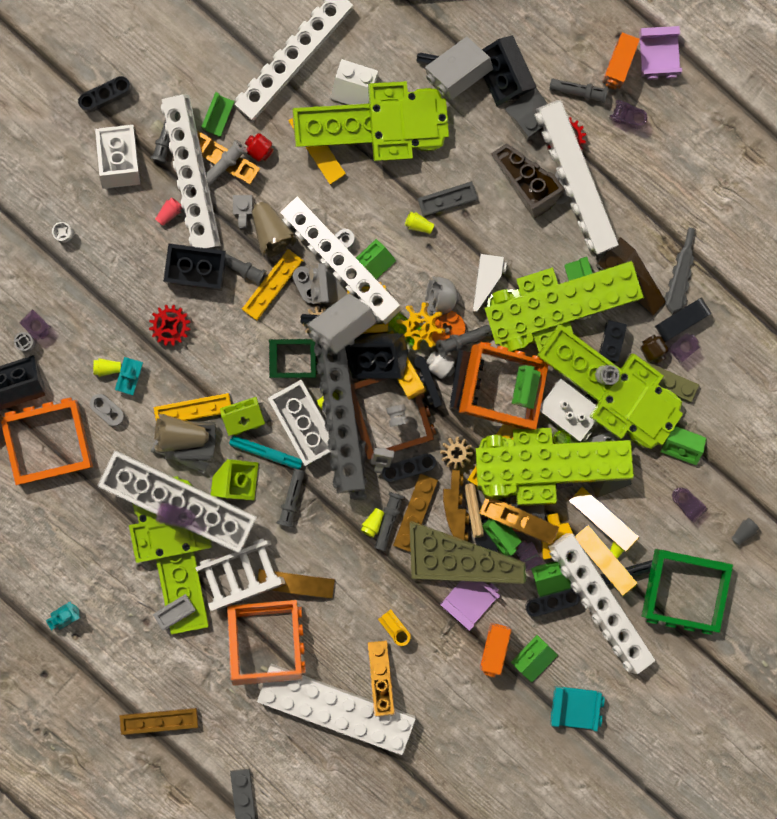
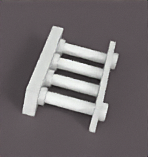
M264 538L256 540L252 546L242 549L240 553L234 552L213 561L207 559L200 562V566L195 567L196 571H205L213 593V602L208 604L210 611L223 609L286 585L283 577L274 575L265 547L272 545L271 541H264ZM257 550L267 575L266 582L259 584V581H256L247 554ZM238 557L241 559L249 581V588L243 591L238 587L230 564V560ZM220 564L223 565L232 590L230 592L231 595L227 597L221 595L212 567Z

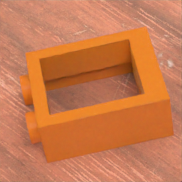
M621 33L602 81L606 84V87L614 90L621 88L638 46L639 38Z
M490 622L480 665L484 675L495 677L496 674L501 675L511 632L510 627Z

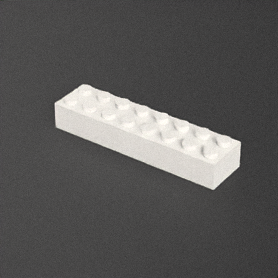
M556 100L537 108V113L534 114L538 125L543 126L542 136L544 141L551 146L549 150L550 156L553 161H557L559 166L556 168L558 176L565 181L566 185L563 187L566 195L569 198L571 197L573 203H570L573 213L579 216L580 220L577 221L579 228L587 236L584 239L587 248L598 254L619 245L561 100Z
M114 451L98 487L239 553L257 519L256 516L118 451Z
M271 664L267 673L290 670ZM302 675L303 680L263 683L257 700L258 703L403 755L416 719L415 716L394 709V715L375 717L374 702L372 700Z

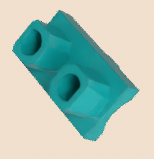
M124 357L115 387L116 391L134 396L143 362Z
M68 602L50 613L51 617L46 620V623L51 630L56 627L61 630L80 618L79 609L76 605Z

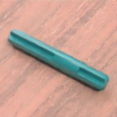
M232 436L229 442L230 446L298 470L303 463L297 457L237 436Z

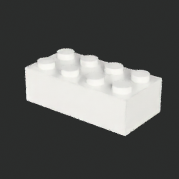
M302 380L268 398L305 466L331 452L327 444L329 434L325 429V421Z

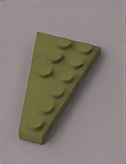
M411 521L409 523L412 579L520 584L526 582L525 562Z

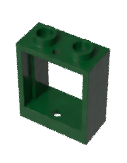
M269 339V378H316V374H318L317 364L319 363L316 362L314 351L316 342L312 339ZM310 344L311 373H278V345Z

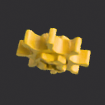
M427 302L421 304L422 308L418 313L414 311L412 305H407L406 310L410 314L407 321L403 319L397 320V324H404L407 328L405 339L409 336L414 339L413 350L420 349V342L423 339L428 342L429 347H435L436 343L432 340V334L435 331L438 333L445 332L444 328L439 329L435 326V319L442 316V313L436 312L433 316H430L427 313L429 306ZM420 323H424L420 330H416Z

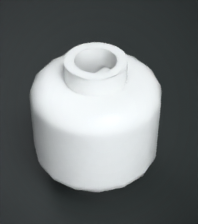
M438 351L432 352L426 362L429 371L440 379L446 376L450 377L456 369L454 366L455 359L449 354L442 357Z

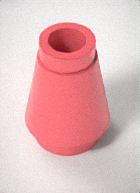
M171 197L170 200H166L155 219L164 226L181 213V204Z

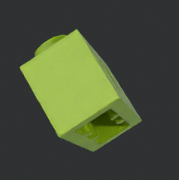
M257 397L220 408L228 436L239 435L243 431L257 429L265 424Z

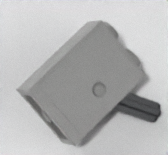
M468 37L462 39L441 56L418 53L416 59L417 63L427 65L425 69L428 82L431 85L437 86L439 92L451 100L493 70L490 57Z
M350 293L320 315L302 314L300 316V323L308 325L310 329L309 335L312 340L320 342L326 350L330 349L335 354L347 344L353 345L355 338L377 322L371 307Z

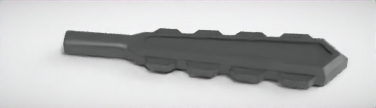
M688 227L684 247L676 256L677 265L673 267V278L670 279L668 284L670 289L666 292L664 298L665 306L671 314L683 309V306L686 305L687 297L685 292L689 288L688 278L691 277L692 272L690 265L694 261L691 247L696 230Z

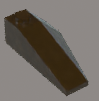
M506 143L491 153V156L534 219L550 210L565 191L554 174L545 171L539 164L533 163Z
M620 237L617 240L619 245L610 248L596 264V267L602 271L632 261L644 298L636 302L653 316L665 303L664 297L636 250Z

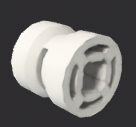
M58 222L52 228L53 237L61 243H67L73 238V229L65 222Z

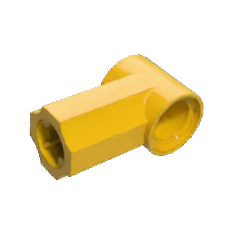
M391 609L378 619L397 645L405 646L410 642V631L406 629ZM399 632L407 634L406 642L398 641L397 634Z

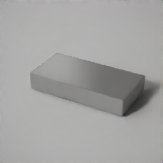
M185 594L154 613L153 616L163 631L196 609Z

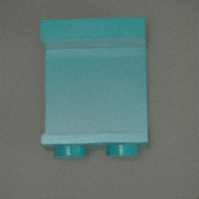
M554 686L550 725L598 731V727L602 725V715L599 714L600 708L604 707L605 697L602 696L600 691Z

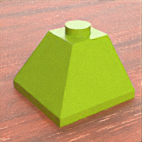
M227 459L212 477L211 495L254 501L259 463Z

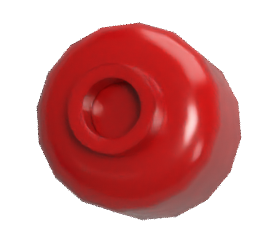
M257 133L255 136L250 135L244 143L248 151L246 154L258 162L266 161L274 150L272 142L261 133Z

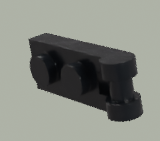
M422 356L416 357L414 365L422 373V376L419 378L423 386L428 389L429 394L426 397L429 405H434V408L442 406L425 359Z

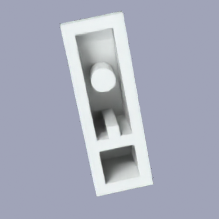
M480 255L473 313H477L500 279L501 274H505L507 262H503L504 257Z

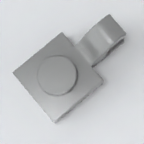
M233 195V215H239V229L247 228V215H252L253 210L252 195Z
M375 447L371 457V464L375 465L374 472L382 473L383 467H390L394 451Z

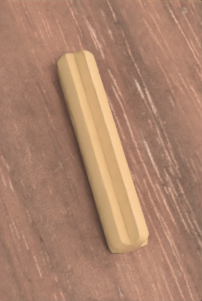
M466 484L465 492L473 537L480 538L483 537V528L475 484Z

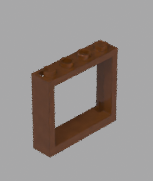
M372 378L350 384L354 416L361 439L366 442L365 452L368 460L373 455V449L355 389L391 378ZM424 392L415 396L427 436L386 449L395 452L434 440L433 436L436 435L434 425H430L428 417H431L429 408L423 405Z

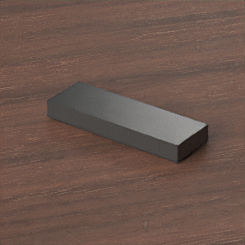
M471 181L417 198L423 217L476 201L478 198Z

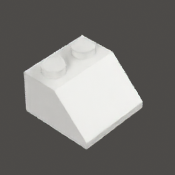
M341 59L330 99L346 105L369 104L368 84L376 83L378 71Z

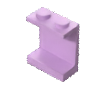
M680 26L640 29L642 77H647V80H656L658 76L674 79L682 73L678 46Z
M460 581L440 605L470 631L475 622L496 598L500 597L497 593L499 589L492 583L487 585L485 582Z

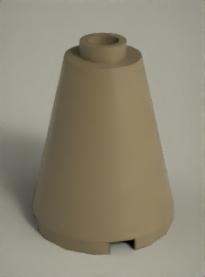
M259 202L254 205L252 216L262 256H265V254L267 257L278 255L287 250V245L291 244L293 246L296 243L297 238L269 203Z
M159 414L160 419L157 418L154 439L158 441V445H154L155 452L203 447L204 443L208 442L209 434L205 431L204 427L165 414Z

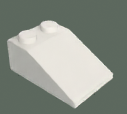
M125 125L95 129L102 189L140 185L134 126Z

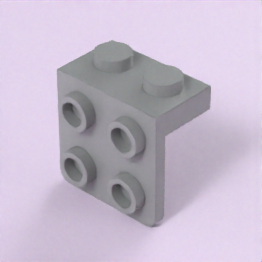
M325 263L309 266L312 304L336 303L347 295V283L344 280L340 282L332 274L335 272L331 266L327 268Z

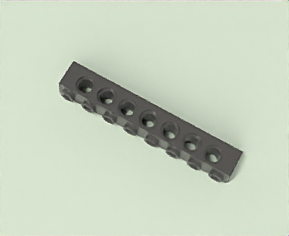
M317 341L314 351L315 355L318 356L319 362L317 364V372L321 377L320 392L324 398L322 409L326 413L325 429L329 434L327 444L332 456L330 466L334 471L333 487L336 489L337 494L359 492L365 489L345 347L335 354L330 349L326 350ZM328 354L333 357V362H330L328 360ZM330 373L335 375L336 381L331 380ZM333 392L338 394L339 400L333 398ZM335 411L341 414V419L335 416ZM338 430L344 433V438L339 437ZM341 449L346 451V458L341 455ZM344 468L349 471V477L344 475Z

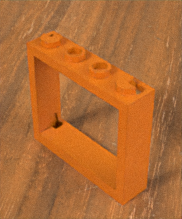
M488 342L472 345L459 413L520 429L536 430L549 365L535 355L528 357L522 351H514L513 353L508 351L509 348L491 347V343ZM481 354L532 366L536 371L541 372L534 408H527L525 419L472 405Z
M72 397L61 399V403L55 405L53 402L44 403L42 408L35 409L32 406L24 408L22 413L16 414V411L4 413L5 417L1 425L15 485L93 468L78 400H72ZM71 407L83 461L21 476L8 422Z
M297 600L227 606L230 669L233 685L303 680L302 673H306L305 661H301V655L305 654L304 643H300V636H303V625H299V618H302V608L298 607ZM292 612L296 670L240 675L237 617Z

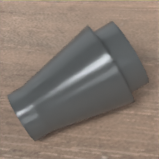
M748 517L742 521L731 538L740 546L758 533L759 526Z

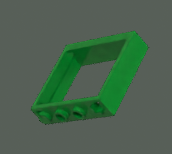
M655 549L641 617L647 618V622L653 624L663 621L665 626L676 628L678 624L683 625V629L695 631V628L702 629L701 633L713 635V632L720 633L733 564ZM664 559L722 570L711 625L653 613Z

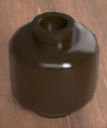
M654 334L642 341L643 345H641L640 349L648 362L655 361L657 364L666 359L665 354L669 352V348L661 336Z

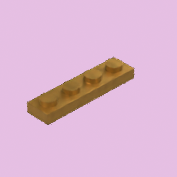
M422 474L419 475L393 546L411 552L409 523L413 521L422 524L438 480Z
M197 708L119 716L121 735L198 728Z

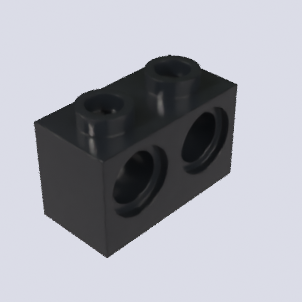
M608 320L606 321L599 353L610 362L617 363L619 362L627 324Z

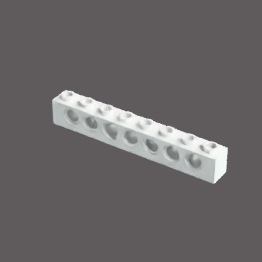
M323 0L325 3L313 10L311 19L308 22L304 21L299 26V32L295 36L291 35L285 43L287 46L283 50L279 49L274 54L272 63L270 65L267 63L260 71L262 74L257 79L253 78L250 81L248 90L245 93L241 92L236 97L235 107L254 122L353 10L351 2L348 0ZM333 8L336 14L334 16H327L326 10ZM315 23H322L323 28L320 31L314 30L313 25ZM303 37H309L311 42L308 45H303L300 43V40ZM291 51H296L298 53V57L296 59H290L288 58V53ZM278 65H283L286 68L281 74L275 72V68ZM266 79L273 81L272 86L269 88L262 86L263 81ZM252 94H259V101H250Z
M182 94L162 99L161 111L166 118L165 130L170 137L169 149L174 156L173 168L178 175L177 187L182 194L181 206L186 213L185 225L190 232L189 244L190 246L201 248L221 246L190 96ZM177 111L181 115L179 121H176L175 119V113ZM181 130L185 134L183 140H180L179 138V132ZM185 149L189 153L187 159H184L183 157V151ZM189 168L192 170L193 173L191 178L187 176V170ZM192 187H194L197 192L195 197L191 195ZM196 206L200 208L199 216L194 211ZM200 225L204 227L202 235L198 231Z
M298 197L281 211V214L284 216L282 219L289 228L293 226L297 230L295 232L296 236L301 241L306 240L309 243L307 247L314 255L318 253L322 257L320 261L325 263L327 268L330 266L335 272L332 274L340 282L344 280L348 284L346 289L352 295L356 293L360 297V301L371 307L378 323L382 320L386 325L402 310L399 303ZM306 218L305 224L298 225L299 219ZM314 231H318V237L315 239H311V233ZM332 245L330 251L323 252L324 246ZM344 258L342 265L337 266L335 264L337 259ZM351 272H357L356 278L348 279V275ZM364 285H369L370 290L362 293L361 288ZM376 299H383L381 306H374Z
M566 533L553 542L552 545H549L550 556L561 566L560 571L571 581V588L582 598L581 603L592 613V620L603 630L602 635L613 645L612 650L624 662L622 665L629 673L639 674L656 661L574 535ZM569 552L572 555V559L570 562H568L566 559V556ZM579 568L582 570V576L580 578H578L577 571ZM591 584L592 592L589 594L587 588ZM601 600L602 603H603V606H602V608L599 610V608H598V602ZM610 616H612L613 623L611 625H609L608 619ZM620 632L623 633V639L621 641L618 638ZM630 648H633L634 653H633V655L630 657V656H629V650H630Z

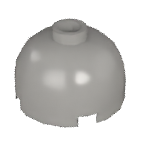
M433 276L434 280H429L426 288L425 301L429 300L427 312L431 315L441 312L444 315L449 313L455 307V304L458 303L459 293L453 282L449 279Z

